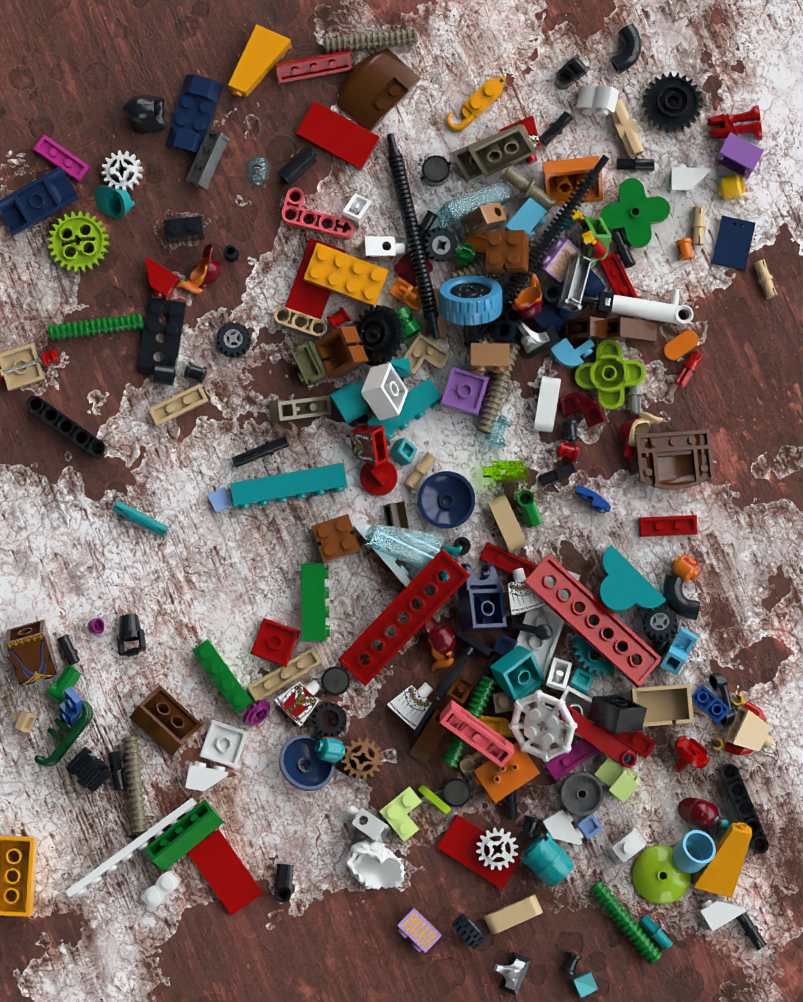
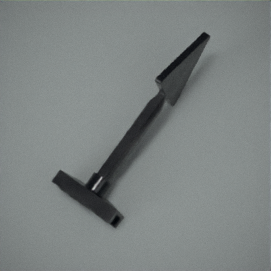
M459 629L455 636L457 641L465 645L461 651L462 655L438 690L434 702L414 731L413 735L415 736L436 704L445 696L468 658H471L476 652L487 659L493 650L467 632H462V629Z

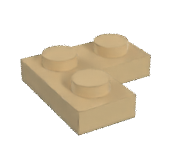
M419 333L403 358H409L411 374L415 376L424 361H427L441 371L450 358L451 353Z

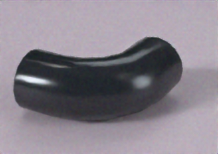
M634 23L623 27L618 32L623 42V49L620 53L610 58L618 74L633 66L641 54L642 41Z
M665 575L663 586L667 605L677 615L697 620L700 601L690 600L684 596L682 592L683 580L681 577Z

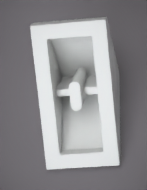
M355 193L344 208L342 218L350 220L353 225L360 228L372 201Z

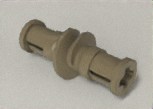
M511 165L501 179H506L514 188L520 190L519 194L524 193L523 201L530 197L548 212L556 202V199L550 198L542 189L534 185L535 178L527 180L524 175L514 170V166Z

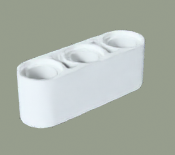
M542 376L533 430L552 433L561 379Z

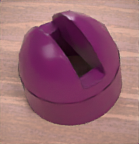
M95 618L90 620L87 627L90 633L99 634L104 631L105 625L102 619Z

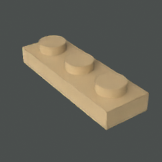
M198 384L149 408V411L158 427L209 401L201 385Z

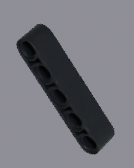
M31 396L27 400L26 406L31 413L94 458L101 459L107 455V446L101 440L38 396ZM35 401H40V408L33 410L32 404ZM50 412L56 413V418L53 421H48L47 419ZM65 423H71L72 425L71 430L68 432L63 431ZM81 434L87 435V440L84 443L78 442V437ZM96 445H102L103 447L102 452L99 454H94L93 452Z
M725 763L719 768V776L738 821L745 824L754 821L756 824V829L752 832L749 848L755 853L763 854L768 850L769 843L742 777L734 764ZM728 766L733 769V775L729 778L724 775V769ZM734 785H739L741 788V792L737 796L733 795L731 791ZM742 803L748 805V811L745 814L739 811V806ZM758 839H761L764 844L760 850H756L754 847V843Z

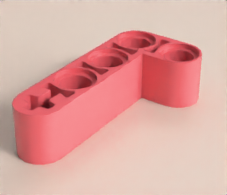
M293 187L288 190L282 210V218L286 225L343 240L353 237L354 225L350 220L304 209V195L301 189ZM294 194L301 196L300 200L296 202L291 201L290 198ZM293 212L296 216L294 219L288 220L286 214ZM306 217H313L314 222L306 224L304 219ZM326 221H330L333 224L329 229L323 228L322 225ZM345 226H348L349 230H347L346 233H343V229L345 228Z

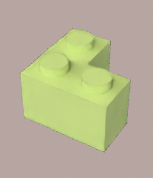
M609 756L606 757L594 774L603 786L606 784L609 786L610 795L618 802L620 800L625 802L639 785L640 781L638 775Z
M409 786L379 812L400 838L406 841L419 830L408 813L422 801Z

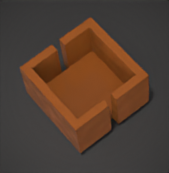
M525 230L507 231V234L504 231H487L486 270L490 274H508V271L511 274L528 273L529 235Z
M355 326L340 327L314 343L320 359L336 358V360L322 362L328 378L343 377L369 361L363 345H359L361 340Z
M348 514L312 526L317 544H322L318 547L324 564L361 552L355 534L351 535L354 530Z

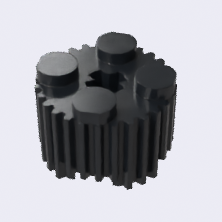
M84 747L65 768L70 774L76 775L79 778L77 782L83 788H88L91 792H94L110 777L111 772L107 771L109 767L101 759L94 755L91 756L92 751Z

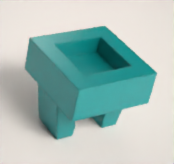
M577 668L569 686L586 695L595 676Z

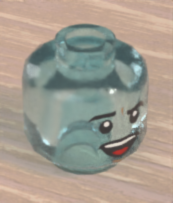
M252 157L251 160L247 161L245 176L247 179L252 180L251 184L263 185V181L270 179V162L267 161V158Z

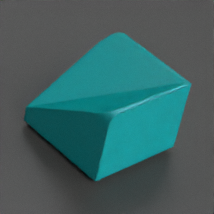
M409 358L390 361L399 377L411 376Z
M403 437L395 441L389 455L399 465L404 466L411 463L417 448Z
M591 971L572 978L581 998L598 990Z

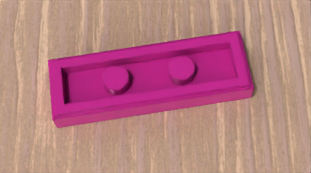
M44 134L33 148L36 153L56 167L61 166L66 174L79 183L90 169L89 165Z
M583 738L571 746L572 749L569 753L565 752L546 763L545 767L554 780L557 781L601 750Z

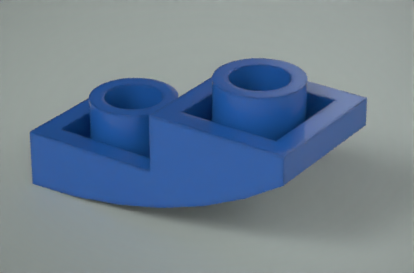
M576 486L574 494H577V498L588 501L589 498L592 499L591 507H594V511L605 514V511H610L611 506L600 495L584 486Z
M703 684L691 696L692 702L717 724L731 711L725 703Z
M69 687L64 691V702L59 705V718L63 723H67L72 728L80 716L82 698Z

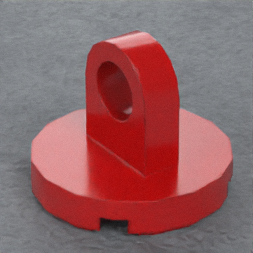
M387 460L377 467L365 463L361 468L360 483L369 494L384 496L395 488L398 480L397 470L390 461Z
M685 735L679 736L674 743L676 751L681 756L673 766V769L678 773L688 763L697 768H705L710 761V757L706 756L708 754L707 750L698 741L692 738L687 739Z

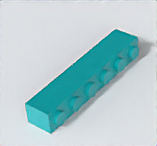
M344 463L234 482L230 483L234 507L244 510L249 509L250 505L257 504L258 507L269 505V501L276 500L277 503L287 502L288 498L291 497L299 500L307 498L308 494L322 496L326 494L325 491L333 490V493L345 491L344 488L348 487Z

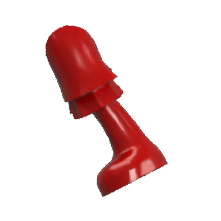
M759 105L753 106L750 111L735 115H728V113L724 115L723 113L708 118V126L721 125V128L708 132L709 138H727L731 132L736 136L738 134H753L755 140H762ZM745 121H752V122H754V123L745 124V125H738V126H734V125H733V123H738V122H745Z

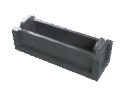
M208 129L186 181L195 187L201 186L208 190L209 182L230 138L222 132Z
M579 251L570 256L558 307L572 314L581 310L582 306L580 305L590 266L594 262L593 258H587L581 255Z

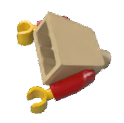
M736 694L741 699V703H736L732 700V704L739 707L724 739L727 743H723V740L720 738H715V740L721 742V746L712 747L716 750L723 748L724 751L735 755L751 754L753 750L760 751L762 746L771 747L774 739L768 735L770 726L766 723L767 719L761 708L749 701L745 702L742 695Z

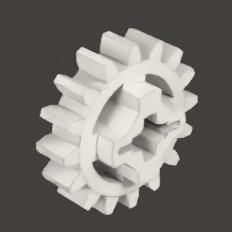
M119 150L117 156L111 153L112 158L106 157L107 164H102L103 169L106 170L101 172L102 176H107L104 182L109 183L108 186L111 188L115 186V189L122 188L127 191L129 187L131 190H134L133 184L139 185L137 179L143 178L139 173L143 171V168L139 166L141 164L140 160L135 161V154L129 156L128 151L122 155ZM125 160L131 162L134 166L127 165ZM122 166H123V168L125 169L124 174H123V178H122L121 174L119 173V172H121ZM111 177L118 178L120 183L115 182Z
M493 828V833L486 830L487 836L480 835L483 841L477 842V845L481 848L476 850V853L482 854L478 858L479 861L484 859V866L491 864V870L495 866H498V869L501 870V865H505L508 868L507 862L514 863L515 861L512 856H518V853L514 851V849L518 848V845H513L516 838L510 839L511 832L504 834L503 828L500 829V832ZM493 836H502L497 841H492L490 839ZM507 841L510 844V853L505 850ZM485 844L489 847V854L487 857L484 853ZM501 844L502 852L493 854L494 849L492 846ZM496 857L505 859L501 862H493Z

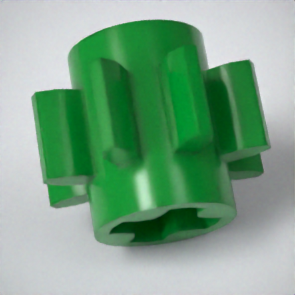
M465 242L464 246L458 245L454 258L459 259L458 264L467 266V263L473 264L477 251L473 250L474 246Z

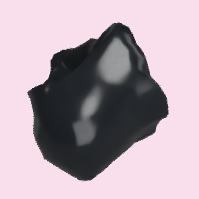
M152 95L135 96L129 99L123 106V112L130 121V124H132L134 132L139 134L156 133L165 129V122L163 120L165 101L162 97ZM154 106L157 108L158 115L156 118L154 116Z

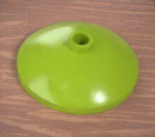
M663 845L650 847L643 851L634 863L632 870L634 886L638 893L649 902L655 904L675 902L685 894L689 887L691 873L682 872L675 866L672 857L674 848ZM661 872L666 873L665 879H660L659 875Z

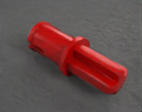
M695 350L692 351L691 356L686 364L682 365L683 369L675 380L678 386L685 387L692 374L696 373L695 369L704 357L702 354L700 355Z

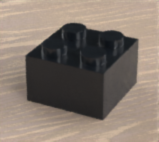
M621 695L593 696L588 719L594 721L595 725L609 729L608 731L613 734H620V732L633 733V731L642 730L647 708Z

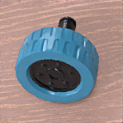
M474 275L460 276L445 281L439 288V313L445 320L463 325L464 346L470 348L471 343H479V325L495 320L502 312V288L498 282L491 278Z

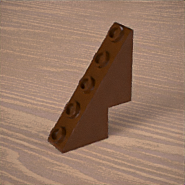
M590 316L565 320V338L571 340L611 339L615 341L657 342V323L624 317L604 319Z
M457 676L410 750L409 755L423 764L426 763L448 729L440 723V713L451 700L462 707L475 685L461 676Z

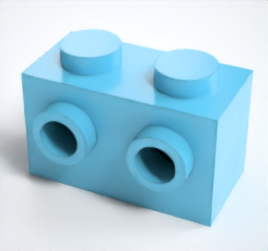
M529 197L505 226V230H525L529 235L530 241L535 235V228L537 226L541 227L548 219L545 217L547 210Z

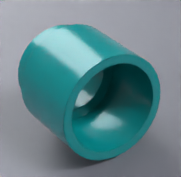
M361 380L355 384L351 382L330 394L346 424L369 412L370 405L361 393L364 386Z

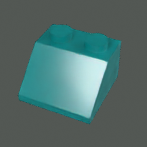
M521 645L515 647L490 666L496 682L513 702L517 699L525 698L545 682L533 652Z

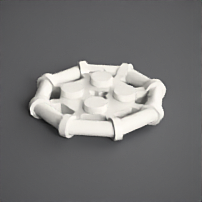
M536 690L535 693L525 698L517 699L514 702L515 708L511 723L508 725L522 752L525 751L543 759L544 762H549L550 759L558 755L570 752L577 723L574 722L563 699L559 700L543 693L541 690ZM536 701L537 707L531 709L528 704ZM544 702L551 704L555 707L551 708L549 706L544 705ZM559 710H560V712H561V714H562V716H563L565 722H563L562 720L559 719V717H558V715H559L558 711H559ZM521 712L526 714L524 722H519ZM542 721L545 722V726H547V729L541 728L540 723H542ZM524 728V734L529 740H525L520 729ZM563 729H566V735L563 739L561 737ZM533 742L543 746V750L535 748L531 744ZM556 742L559 747L551 750L550 745Z

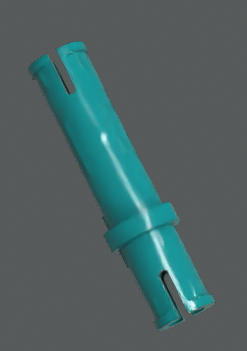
M117 500L115 507L112 509L113 512L127 518L129 522L133 521L161 535V537L165 536L169 526L137 511V508H131Z

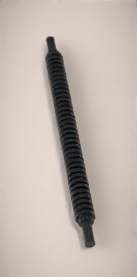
M390 133L387 134L390 149L388 161L397 201L399 202L398 205L412 267L415 272L417 289L420 295L424 319L430 324L433 340L440 339L437 325L439 312H437V303L434 298L435 294L433 293L434 290L431 284L432 281L422 238L420 237L421 233L417 223L418 220L415 214L402 153L397 150L394 134Z
M603 154L593 170L590 169L589 172L585 173L588 177H582L585 181H579L582 185L577 184L578 190L574 188L573 191L576 194L571 193L570 195L573 198H567L570 202H564L567 206L562 205L564 210H559L561 215L556 214L559 218H553L555 223L551 221L552 227L547 226L549 232L545 229L546 236L544 234L541 235L544 239H538L541 243H535L538 247L533 246L534 252L530 250L532 256L529 255L528 273H516L517 277L515 275L512 276L514 281L512 279L509 280L512 284H506L509 288H503L506 292H502V309H508L505 305H511L508 301L513 302L512 296L516 298L517 295L514 293L520 292L517 288L522 289L523 287L520 284L525 285L526 283L523 280L528 281L526 276L531 277L529 271L534 272L532 267L537 268L534 264L539 265L540 262L537 260L542 261L543 258L540 256L545 257L546 254L543 252L548 253L549 250L546 248L552 247L549 243L554 244L555 242L552 239L557 240L558 238L555 235L560 236L558 231L563 232L561 226L566 227L564 222L568 224L567 218L572 219L570 214L575 215L573 210L577 212L576 205L580 207L579 201L581 203L584 202L581 198H587L584 194H590L587 190L592 191L591 185L595 187L596 184L593 181H599L600 175L598 174L609 160L607 156ZM497 318L482 324L479 329L480 339L483 338L490 326L496 323Z

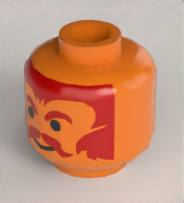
M678 555L670 566L672 569L671 574L681 577L683 583H687L690 580L694 581L700 573L698 571V562L688 555Z

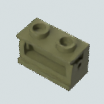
M311 340L296 347L294 351L290 350L292 355L289 358L294 367L298 366L300 372L297 374L302 384L306 382L307 386H311L327 378L323 364Z

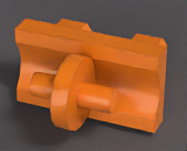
M399 277L388 293L416 312L422 306L418 289Z

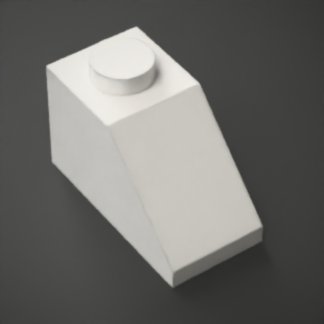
M554 657L545 686L565 692L572 663Z
M711 899L701 904L702 908L698 909L711 931L718 929L746 912L745 908L718 900L712 901Z

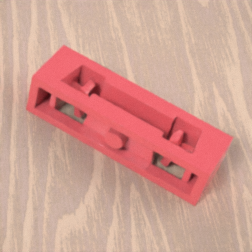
M453 700L440 713V723L501 768L514 754V747L511 742Z

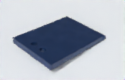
M722 215L711 264L746 271L756 223Z

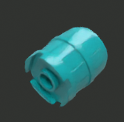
M544 832L545 837H537L523 851L526 855L524 857L520 855L519 859L524 864H527L534 875L543 883L554 887L572 871L574 865L565 850L552 840L553 837L548 832Z

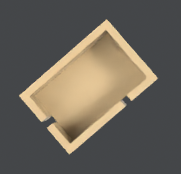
M690 684L630 689L631 701L647 708L643 727L672 725V720L674 724L694 723Z

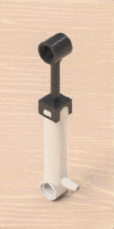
M550 283L544 287L541 292L544 303L550 305L559 301L562 290L559 285ZM678 289L673 290L671 304L614 295V293L604 291L598 293V298L583 295L581 303L596 305L597 313L631 316L673 323L678 326L689 323L694 316L691 307L678 305L680 296ZM547 290H554L556 297L554 299L549 298ZM679 311L686 313V320L679 318Z

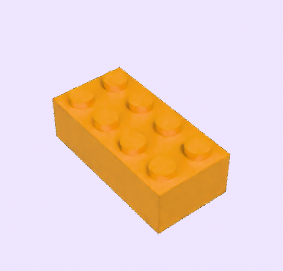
M317 243L303 281L375 307L389 270Z
M0 835V915L23 917L33 915L38 837Z

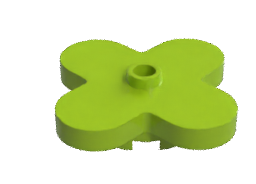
M611 339L604 340L598 345L595 363L582 364L575 372V380L581 388L586 390L598 389V400L607 410L620 408L625 400L624 389L626 387L638 386L646 378V370L643 364L637 360H623V350L620 344ZM609 373H614L612 378H608Z

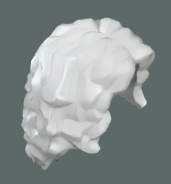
M365 840L353 844L350 852L346 855L345 864L349 868L350 874L366 889L373 888L379 890L381 887L385 889L388 887L398 888L404 881V874L406 873L404 865L400 858L384 847V843L376 842L375 840Z

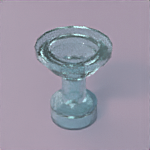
M499 415L497 419L499 426L496 432L486 435L485 440L494 446L505 448L506 443L502 435L506 427H511L513 421L508 417Z

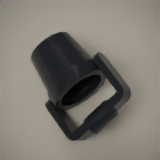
M126 614L119 617L117 645L120 656L131 657L146 650L145 633L141 629L137 614ZM139 640L138 648L135 647L125 651L124 642Z

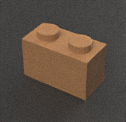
M471 343L470 370H473L475 373L493 371L498 374L508 371L509 344Z

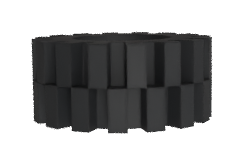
M332 702L323 703L313 712L312 725L320 735L334 737L345 729L347 716L344 709L338 704ZM327 712H332L337 717V723L330 728L322 723V717Z

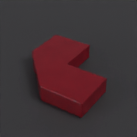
M573 392L558 398L564 416L582 410L588 428L607 421L601 403L579 392Z

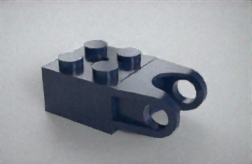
M462 563L461 566L471 574L458 588L462 632L491 631L507 627L503 589H500L494 565L492 563L483 564L480 579H477L471 566L468 563Z

